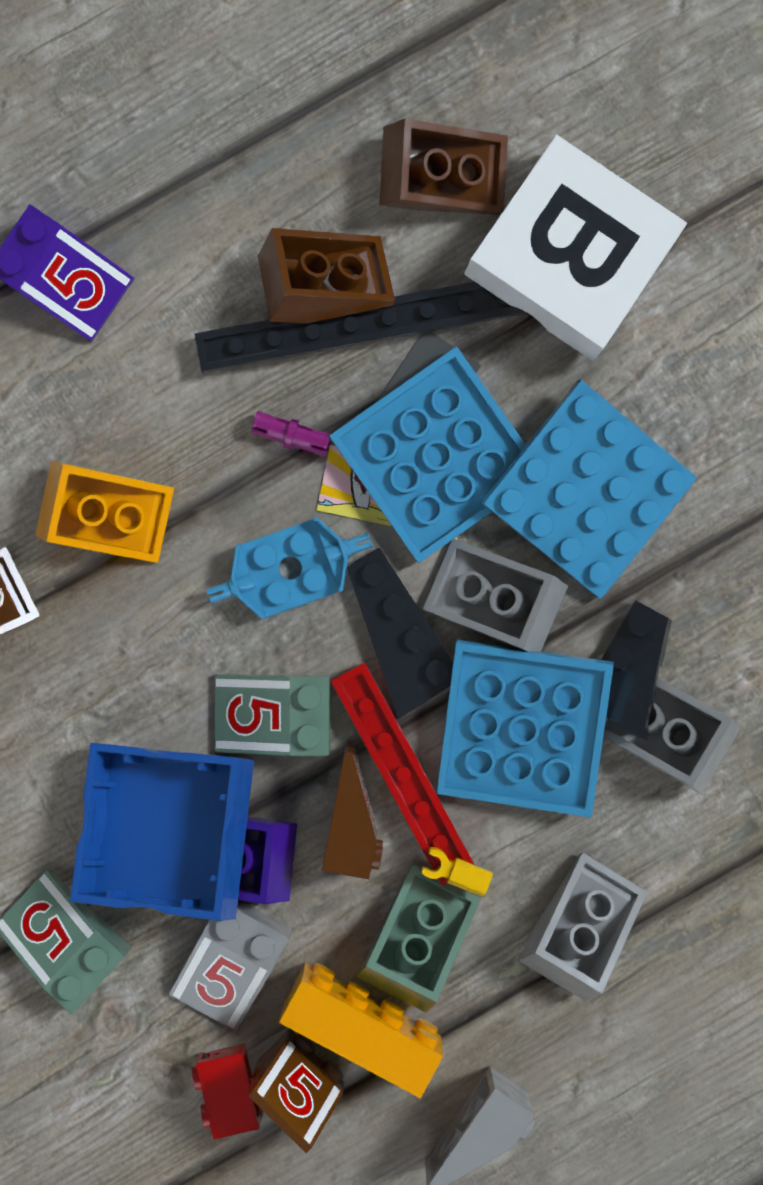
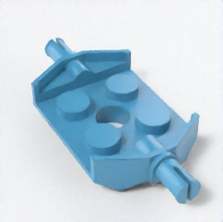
M315 517L312 520L238 544L235 548L231 579H228V582L206 588L208 595L223 591L221 594L209 597L210 602L214 604L233 596L234 598L238 597L261 619L341 592L344 590L348 558L352 557V554L373 548L371 541L356 545L359 542L370 539L369 533L366 532L348 540L346 538L341 539L318 517ZM287 557L297 558L302 565L301 574L296 579H286L280 573V564Z

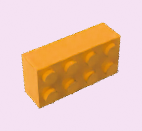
M305 962L284 1001L279 1023L421 1099L443 1058L441 1035L437 1033L438 1028L422 1018L414 1021L403 1015L404 1010L389 1000H383L380 1003L369 997L370 992L358 983L350 981L347 985L334 978L336 975L334 971L322 964L315 963L313 967Z

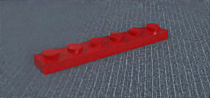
M364 662L332 679V685L432 869L438 868L441 861L438 857L429 854L430 847L441 849L449 860L454 861L455 858L475 865L366 663ZM438 878L442 886L447 884V878Z

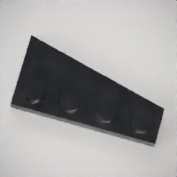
M379 547L348 567L347 570L397 718L400 719L451 686L453 661Z

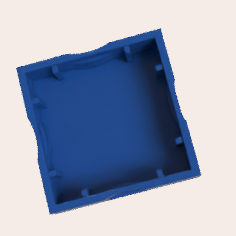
M90 742L83 796L84 824L77 844L70 902L116 908H150L170 915L216 921L236 919L254 760Z

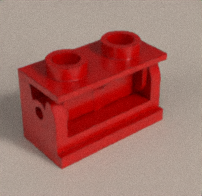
M245 1043L207 1053V1058H205L204 1052H201L196 1066L192 1067V1078L195 1089H202L205 1104L200 1106L204 1128H211L213 1140L259 1130L262 1119L260 1107L248 1096L253 1076Z

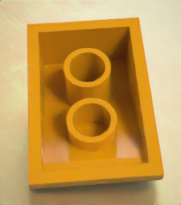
M51 460L35 536L50 543L158 563L174 487Z

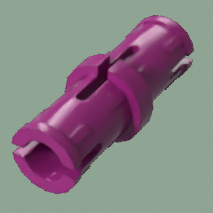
M257 411L251 429V435L282 443L283 448L291 450L292 447L320 455L321 457L326 456L331 440L329 435L332 433L299 424L300 420L294 418L288 421L262 413V411Z

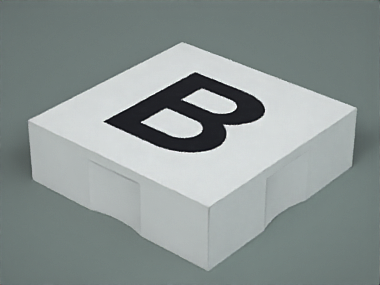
M556 135L470 259L464 275L507 304L529 313L547 331L594 361L625 318L687 225V222Z

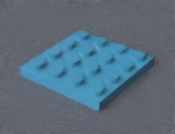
M457 346L329 435L418 563L491 513L480 502L526 446Z
M577 380L480 503L594 596L602 599L696 481L697 477L583 380Z
M457 640L437 794L592 818L614 662L540 651L527 652L518 648Z

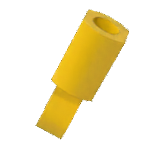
M430 847L429 854L438 857L441 862L436 869L422 866L421 873L430 879L445 877L448 884L481 897L486 895L493 872L455 858L454 861L449 860L441 849Z

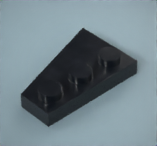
M635 600L601 660L614 662L606 718L647 740L649 726L647 725L651 707L655 703L659 669L663 665L672 620Z

